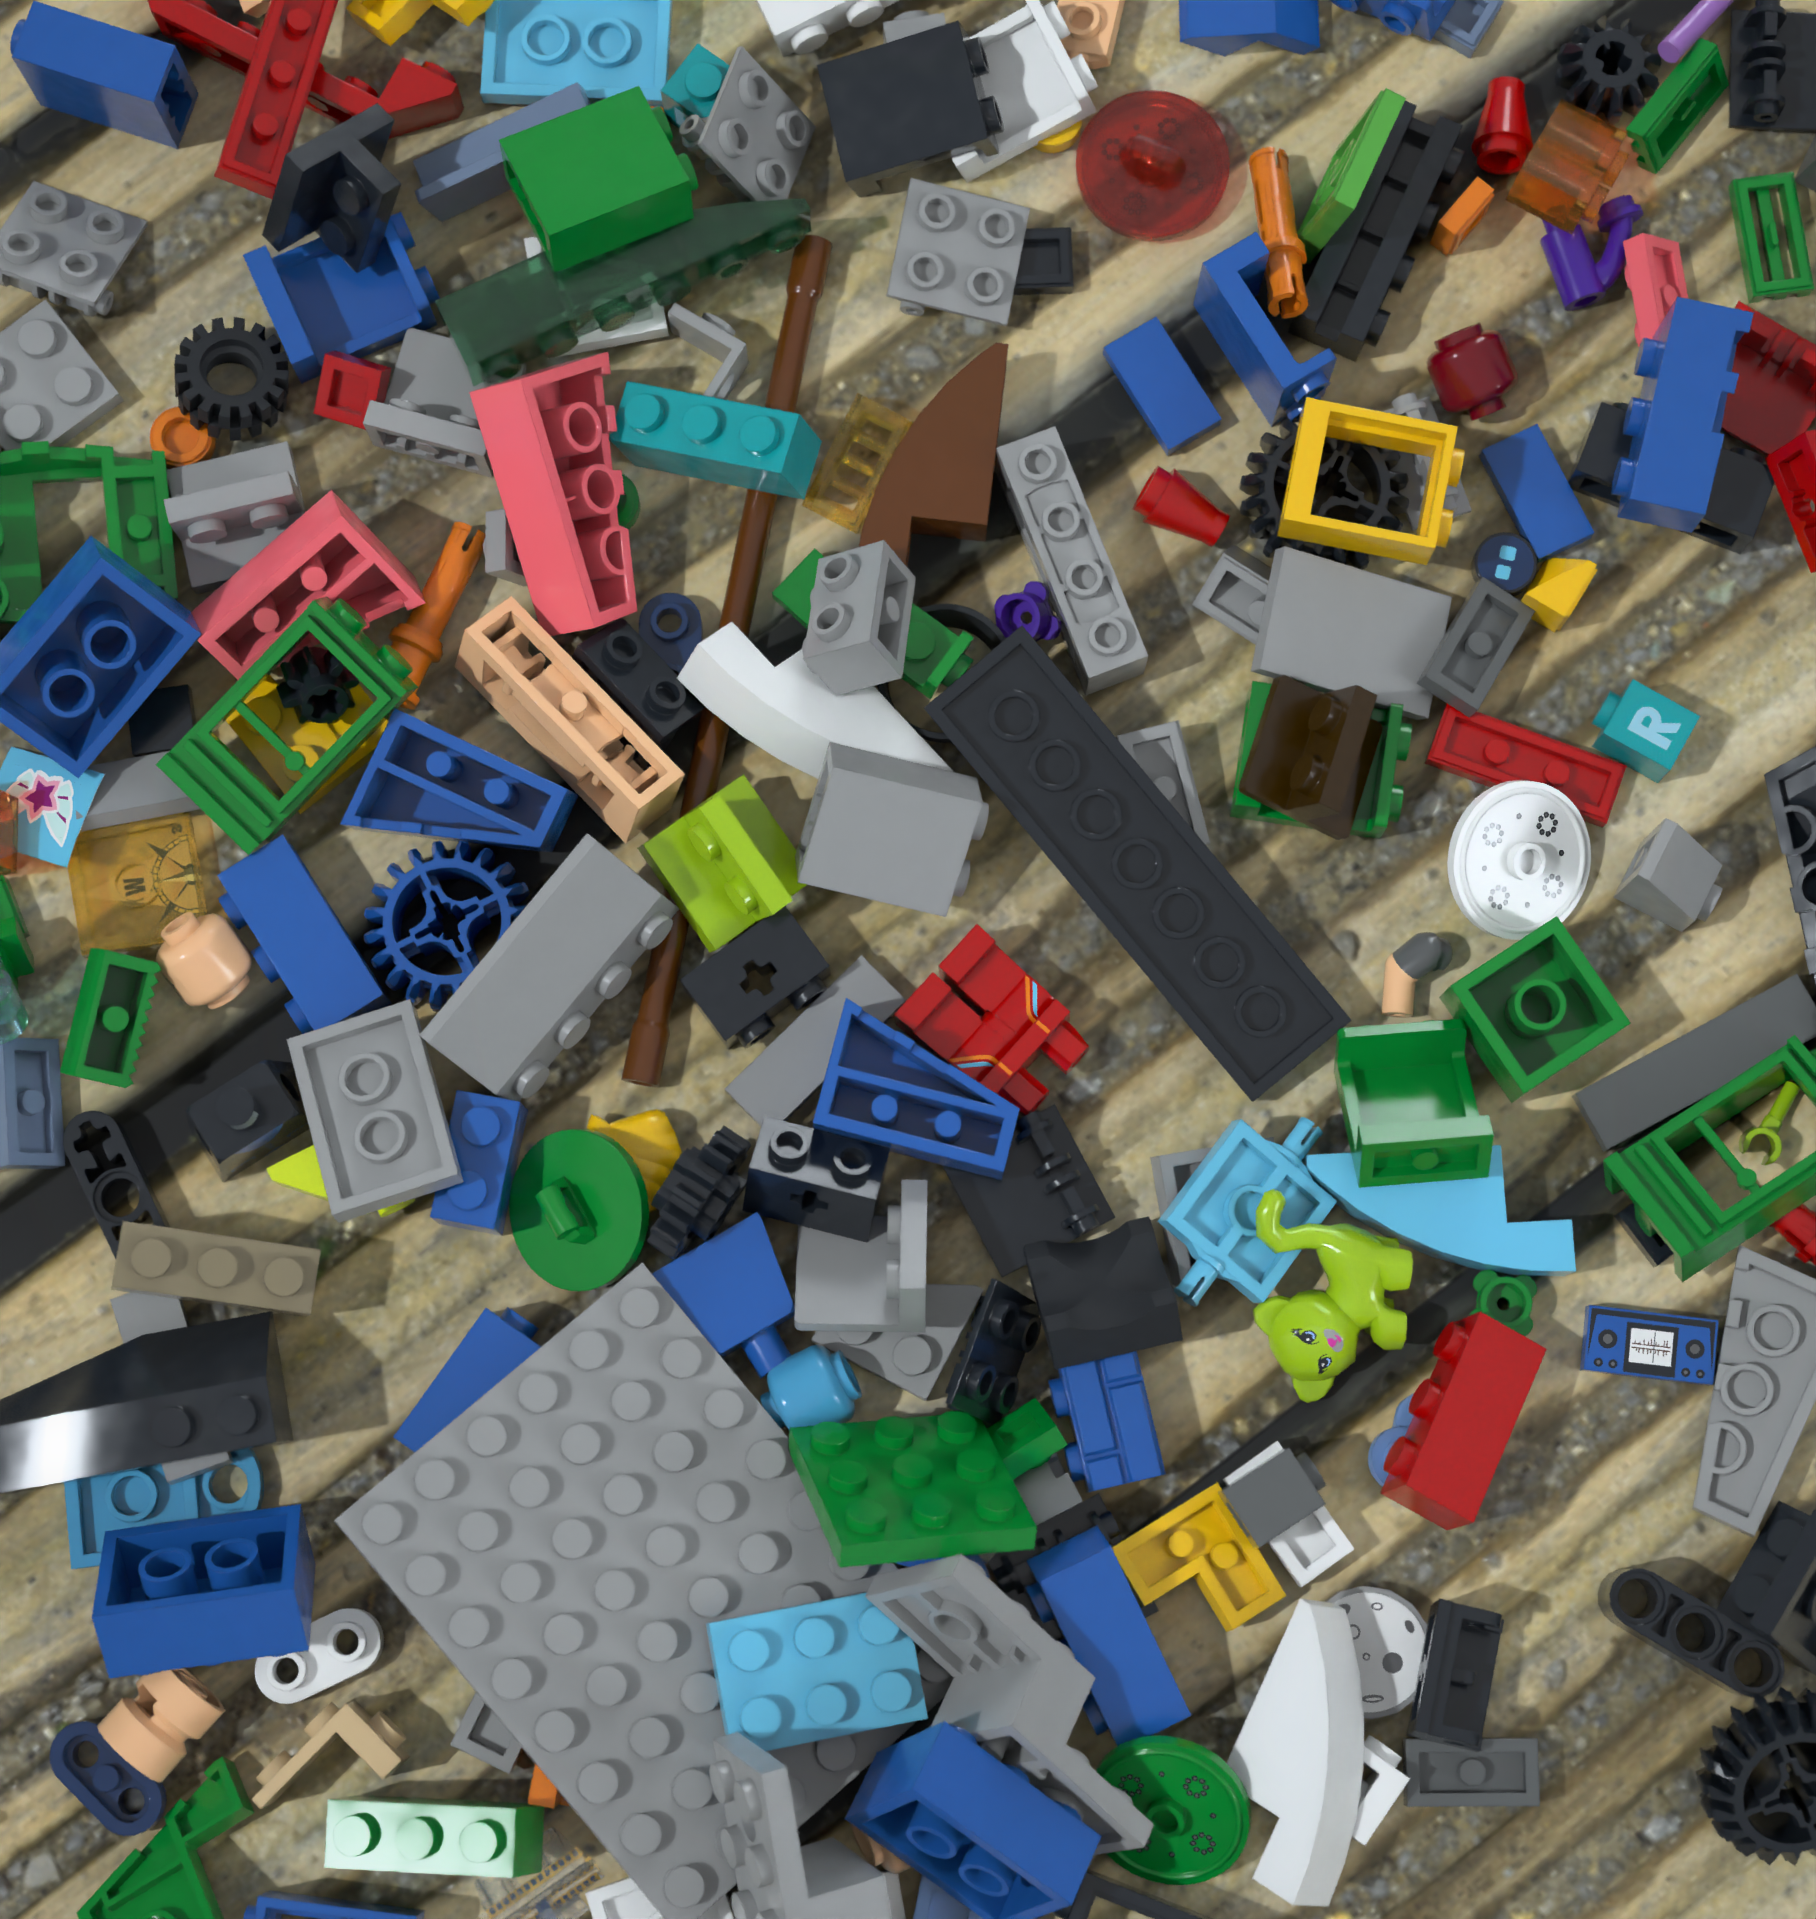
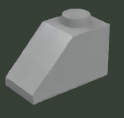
M1665 818L1640 843L1613 898L1682 932L1695 922L1696 918L1705 922L1713 911L1723 889L1714 884L1722 864L1680 825Z

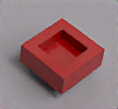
M338 351L325 353L313 414L366 430L363 421L369 402L373 400L384 403L392 368Z

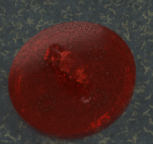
M1158 90L1126 94L1100 109L1092 117L1082 133L1075 163L1077 185L1085 204L1092 214L1101 223L1120 235L1142 241L1170 240L1185 235L1203 224L1213 214L1223 198L1230 169L1229 152L1224 135L1209 113L1195 102L1183 96Z

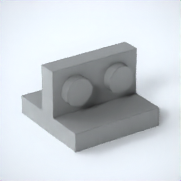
M287 441L166 470L171 498L164 499L168 522L182 542L191 587L196 594L218 589L306 512L292 449Z

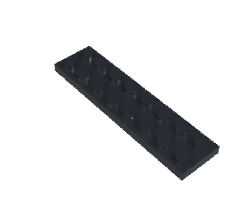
M1023 626L1019 627L924 707L926 712L1252 1102L1334 1036L1339 1029L1352 1021Z

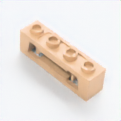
M512 596L464 630L455 668L625 843L629 842L671 809L685 773ZM529 640L542 653L532 656L528 652ZM545 656L552 662L546 669L543 668L546 660ZM624 736L634 748L631 745H626L623 750L624 745L619 739ZM636 750L651 765L645 771L633 760Z

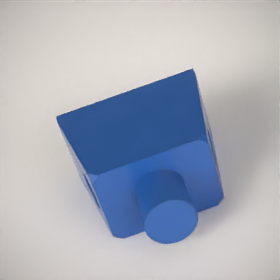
M758 1212L652 1273L722 1358L742 1347L761 1379L766 1377L773 1367L791 1356L775 1327L794 1316L795 1306L766 1228Z

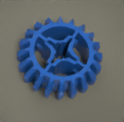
M442 841L433 842L431 849L433 860L425 862L423 856L416 848L408 851V858L414 865V868L405 874L399 865L391 863L387 867V871L397 882L393 889L378 883L372 888L374 895L381 901L386 902L385 907H367L364 912V916L368 921L383 925L382 928L370 930L364 934V941L369 947H386L371 959L373 967L377 971L394 967L385 980L386 985L392 991L402 988L411 980L407 988L406 1000L410 999L414 1005L421 1002L427 991L430 990V1008L434 1012L440 1011L447 1001L448 994H454L480 963L474 947L475 938L479 931L492 924L491 917L501 913L499 940L526 907V905H515L525 900L530 894L524 882L507 886L516 873L514 867L509 862L501 864L491 872L495 861V854L492 850L484 848L474 862L471 863V846L466 841H459L455 848L454 858H448V852ZM449 879L472 881L485 887L492 895L482 900L475 896L468 900L456 901L447 897L439 881ZM422 891L427 906L426 915L422 922L409 929L411 936L401 940V925L405 911L414 897ZM439 901L449 914L455 916L457 921H459L462 915L466 918L458 924L460 932L458 937L464 947L463 952L460 951L452 939L449 940L444 932L439 938L436 937V934L444 929L441 920L443 915L438 907ZM436 952H447L454 956L463 973L454 975L432 974L416 967L408 959L420 953H423L426 957Z

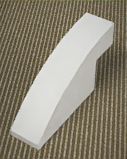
M730 622L698 643L677 677L707 709L744 738L782 762L817 779L821 772L829 742L953 772L874 686L836 696L817 674L809 670L803 660L802 649L774 667L733 622Z
M1300 1598L1227 1764L1242 1781L1248 1797L1279 1817L1253 1879L1293 1906H1329L1346 1861L1358 1811L1364 1754V1713L1361 1678L1352 1632L1345 1609L1335 1603Z

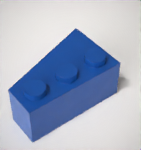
M846 998L816 1108L813 1127L814 1129L888 1147L890 1152L1002 1180L1020 1108L951 1064H946L915 1044V1041L899 1031L896 1032L865 1012L862 1007Z

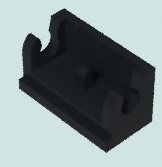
M1438 1599L1431 1605L1406 1736L1470 1751H1481L1482 1734L1500 1635L1504 1625L1502 1614L1453 1603V1601Z

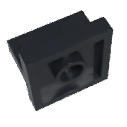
M377 103L287 153L262 236L280 252L315 231L322 238L327 248L334 254L339 255L356 273L374 264L401 187V183L381 164L395 120Z
M1778 1501L1716 1610L1770 1641L1793 1663L1816 1675V1510L1814 1509L1812 1514L1808 1515Z

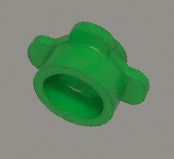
M1492 1270L1479 1272L1473 1279V1288L1477 1292L1476 1307L1470 1312L1469 1316L1481 1311L1521 1335L1527 1336L1533 1328V1321L1529 1315L1532 1310V1298L1537 1293V1286L1534 1280L1524 1274L1513 1278L1498 1277ZM1498 1299H1507L1509 1306L1506 1310L1498 1308Z

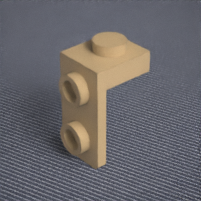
M357 1701L345 1703L341 1709L331 1702L303 1730L311 1739L293 1757L286 1750L281 1752L257 1776L256 1779L263 1788L251 1800L260 1809L273 1804L339 1736L383 1780L392 1776L411 1757L400 1746L407 1738L395 1723L380 1711L371 1717Z

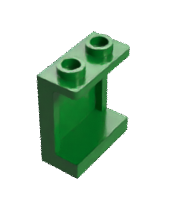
M1252 681L1246 697L1230 817L1313 829L1239 791L1241 777L1272 685L1271 683ZM1390 703L1387 709H1373L1371 718L1381 723L1383 730L1350 835L1380 839L1387 828L1388 822L1398 823L1404 786L1393 784L1396 760H1407L1412 733V724L1402 723L1403 704Z
M1463 1019L1363 1025L1341 1028L1337 1031L1334 1075L1358 1188L1489 1177L1494 1133L1489 1115H1479L1465 1059L1467 1030Z

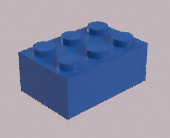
M90 536L0 642V722L79 779L200 637V629L191 611L93 536Z
M301 1504L105 1531L92 1620L109 1679L131 1675H150L160 1671L195 1666H215L224 1662L267 1656L279 1657L289 1653L309 1651L316 1564Z
M945 1721L876 1753L845 1820L983 1919H1035L1073 1904L1101 1838L1100 1834L1081 1821V1816L1076 1810L1064 1803L1050 1799L1030 1784L1028 1776L1023 1771L1010 1764L1001 1763L978 1746L976 1738L970 1732L961 1727L950 1725Z

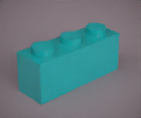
M630 381L626 383L616 415L617 431L612 432L609 440L634 466L803 500L805 499L822 443L821 439L807 422L797 413Z

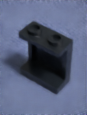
M959 21L817 65L845 182L859 198L883 191L880 180L975 150H982L987 157L999 154L995 134L1004 132V126L994 95L985 97L980 77L989 74L985 50L980 38L970 39Z

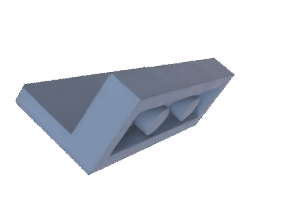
M576 82L413 160L423 186L415 191L419 204L441 222H444L511 190L505 177L499 139L590 105L585 89Z

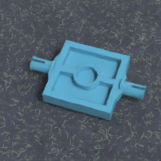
M1301 1117L1283 1144L1280 1145L1265 1140L1242 1119L1231 1121L1157 1222L1186 1245L1191 1256L1196 1261L1180 1284L1174 1288L1177 1296H1185L1182 1299L1183 1301L1196 1307L1216 1278L1228 1281L1253 1303H1264L1302 1249L1275 1254L1256 1236L1255 1211L1264 1193L1275 1189L1281 1191L1285 1197L1286 1205L1281 1214L1280 1225L1286 1229L1307 1223L1321 1224L1337 1202L1313 1181L1306 1166L1302 1163L1309 1150L1318 1138L1323 1135L1320 1127H1313L1314 1122Z

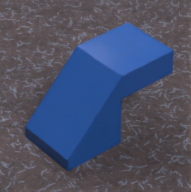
M1179 0L1180 42L1222 56H1227L1257 41L1300 55H1305L1320 48L1318 0Z

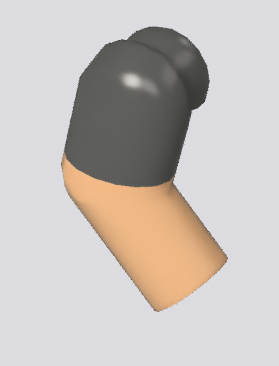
M1433 932L1415 934L1387 958L1384 971L1382 1015L1397 1018L1413 1017L1416 981L1430 971L1446 969L1452 960L1453 950L1451 944L1445 938L1438 937Z

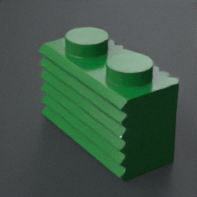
M100 948L90 949L60 1073L122 1088H127L134 1084L129 1075L137 1071L132 1064L140 1058L135 1050L143 1046L139 1037L146 1033L142 1024L149 1021L145 1012L152 1008L148 999L155 996L151 987L159 983L154 974L162 970L157 962Z

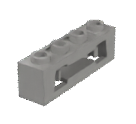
M1056 426L997 447L995 472L1038 579L1049 589V606L1053 615L1061 620L1062 628L1060 633L1085 696L1144 674L1148 659L1147 651Z

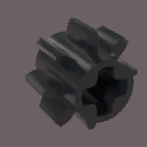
M305 646L302 650L295 653L289 662H282L280 664L285 682L280 683L276 688L283 707H293L299 723L304 724L310 720L315 723L330 724L341 717L347 708H354L356 705L350 689L356 687L360 682L329 650Z

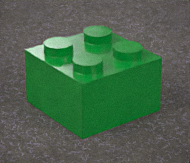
M1557 916L1449 986L1439 997L1454 1019L1464 1020L1467 1039L1511 1103L1616 1035L1631 1023Z

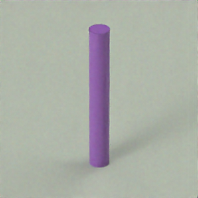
M1701 0L1658 45V53L1661 58L1669 63L1677 62L1734 0Z

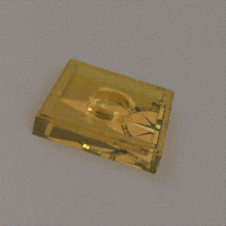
M189 811L87 831L80 830L68 864V873L81 954L84 958L88 959L91 948L122 953L162 945L165 940L161 937V932L175 918L187 912H192L196 918L208 914L192 815Z

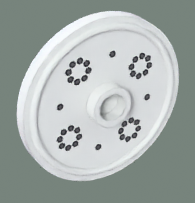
M1513 780L1500 783L1476 797L1463 812L1456 824L1449 845L1447 861L1448 878L1452 894L1462 913L1477 928L1496 937L1521 940L1556 916L1563 922L1576 907L1589 877L1591 845L1583 817L1573 802L1562 792L1552 786L1535 781Z

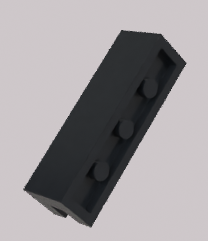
M1406 100L1355 210L1326 243L1305 288L1308 298L1307 309L1302 314L1292 318L1288 333L1322 348H1330L1332 352L1356 362L1364 343L1373 347L1377 346L1391 314L1381 309L1389 289L1401 293L1416 260L1406 255L1413 236L1416 235L1426 239L1440 208V204L1430 199L1438 182L1450 186L1465 153L1464 150L1455 147L1463 125L1442 116L1439 117L1435 127L1413 118L1417 105Z

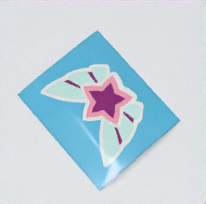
M11 746L0 769V847L67 868L77 837L105 774L86 769L78 779L49 757ZM76 811L79 812L83 817L80 819H76Z

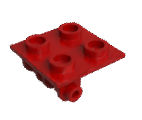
M1738 301L1735 309L1754 312L1749 333H1744L1736 346L1732 372L1739 373L1735 394H1727L1721 430L1768 456L1800 434L1806 432L1816 416V345Z

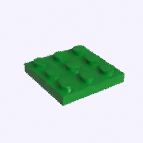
M948 1411L941 1415L910 1418L887 1416L874 1421L851 1423L828 1421L818 1423L815 1426L790 1428L789 1454L839 1568L947 1558L959 1554L967 1556L1034 1549L1037 1526L982 1420L961 1411Z

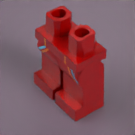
M976 924L938 965L939 977L932 972L894 1014L896 1026L929 1053L946 1064H951L1020 1108L1019 1115L1024 1117L1034 1112L1049 1095V1090L1027 1071L1038 1056L1042 1053L1067 1075L1087 1054L1089 1045L1076 1028L1069 1023L1070 1011L1057 999H1054L1035 979L1022 970L996 945L995 940ZM952 989H953L955 992H957L963 999H965L972 1007H974L980 1014H982V1016L980 1017V1016H979L975 1011H973L967 1004H965L958 996H956V995L952 992Z

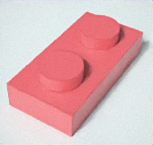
M1646 233L1623 241L1627 262L1624 275L1626 283L1632 292L1637 320L1635 338L1639 347L1644 337L1652 339L1677 297L1688 299L1679 242Z

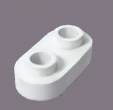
M347 1608L330 1613L311 1623L309 1651L289 1653L279 1657L267 1656L257 1658L255 1664L257 1685L266 1697L282 1704L296 1703L312 1697L371 1668L377 1662L383 1650L384 1635L382 1628L374 1616L361 1609ZM344 1629L354 1631L359 1639L356 1651L350 1655L342 1653L336 1643L339 1633ZM286 1657L293 1659L297 1663L299 1670L297 1678L291 1683L281 1681L277 1675V1665Z

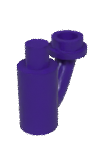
M1631 195L1611 199L1598 207L1597 212L1600 218L1597 221L1598 229L1600 232H1609L1603 255L1597 263L1594 262L1581 225H1570L1564 206L1550 208L1540 215L1547 233L1541 238L1540 244L1566 311L1582 309L1598 302L1606 296V290L1612 287L1620 276L1626 262L1623 241L1631 238L1633 223L1644 214L1641 205L1635 204Z

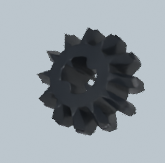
M1606 15L1597 19L1593 30L1581 24L1573 31L1571 36L1572 43L1563 44L1557 55L1558 63L1562 67L1557 70L1554 77L1555 86L1569 89L1564 98L1565 108L1574 107L1580 103L1586 106L1584 111L1586 123L1592 121L1598 111L1604 112L1611 126L1619 122L1623 111L1635 117L1645 106L1644 98L1652 97L1658 89L1659 81L1654 74L1658 72L1662 64L1660 54L1646 52L1652 43L1651 32L1637 37L1630 34L1632 30L1630 18L1624 20L1620 24L1619 29L1612 28ZM1603 65L1614 69L1613 74L1607 75L1602 72Z

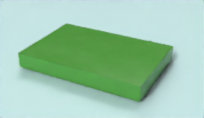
M1387 88L1384 91L1381 90L1336 148L1297 232L1298 239L1305 244L1306 263H1311L1355 210L1406 100L1405 97Z

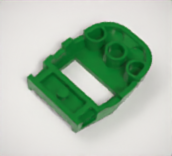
M48 441L22 442L19 449L0 452V623L16 624L42 594L33 484L102 479L108 549L175 600H178L172 527L168 522L164 499L169 498L165 451L152 450L151 460L115 457L113 447L85 444V448L49 446Z

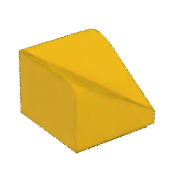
M1551 558L1546 560L1521 599V602L1535 610L1531 619L1554 633L1556 630L1560 631L1596 574L1597 569L1595 568L1597 564L1590 560Z

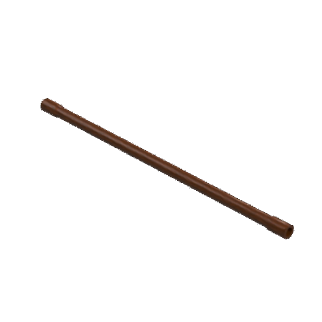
M803 234L796 237L786 285L787 300L764 406L766 408L795 413L817 303L823 294L833 246L829 240L819 236ZM747 488L718 630L733 622L747 638L749 637L778 494ZM705 706L700 714L679 818L715 794L718 788L730 726ZM664 888L663 895L668 900H670L674 905H676V903L671 898L667 890ZM680 909L671 918L673 925L666 938L651 950L638 1017L632 1026L621 1078L625 1082L647 1087H659L670 1036L669 1020L689 928V922Z

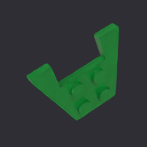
M223 1756L215 1760L204 1772L208 1777L187 1801L179 1799L164 1816L165 1826L142 1851L135 1848L79 1909L76 1913L78 1919H224L197 1849L255 1813L235 1763Z

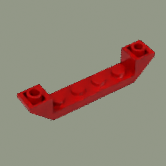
M148 0L150 10L162 35L246 77L260 29L242 21L237 26H234L218 18V13L203 0ZM404 57L398 64L380 98H378V93L370 85L356 77L346 76L343 81L325 72V67L319 61L305 105L306 108L341 124L378 103L395 120L389 139L458 119L464 110L459 88L452 74L432 62L425 61L420 66Z

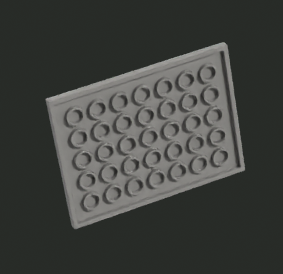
M641 1263L337 1517L334 1522L555 1786L562 1797L664 1919H698L737 1884L735 1869L731 1868L728 1864L721 1844V1830L728 1827L724 1804H721L716 1798L710 1779V1765L717 1762L713 1739L725 1736L706 1623L864 1593L868 1591L875 1575L895 1571L898 1568L893 1563L839 1568L789 1454L788 1436L647 1267ZM914 1642L926 1710L928 1712L945 1697L954 1677ZM917 1721L765 1751L787 1767L797 1829L873 1761L878 1751L889 1747Z

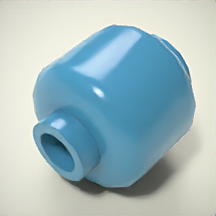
M812 1345L787 1357L782 1363L773 1367L767 1374L769 1391L760 1395L763 1408L780 1428L787 1427L790 1431L792 1427L815 1426L821 1422H848L855 1414L854 1400L862 1397V1392L853 1369L841 1350L831 1353L823 1345Z

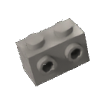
M884 540L818 559L815 585L810 594L811 611L807 636L802 645L803 660L809 670L817 674L836 696L901 679L903 675L916 577Z

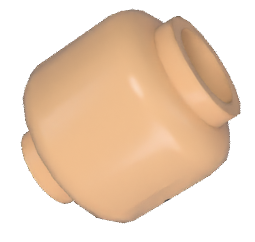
M187 912L175 918L162 930L161 937L165 941L156 954V962L162 969L160 971L161 974L186 1004L195 1007L207 1005L209 1009H216L237 997L249 984L250 977L247 973L251 968L252 954L224 917L212 913L196 918L192 912Z

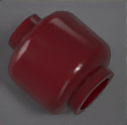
M1479 322L1434 341L1437 351L1429 356L1426 364L1440 402L1446 411L1458 413L1467 410L1471 421L1506 407L1502 395L1514 389L1518 382V374L1503 336L1495 330L1483 331Z

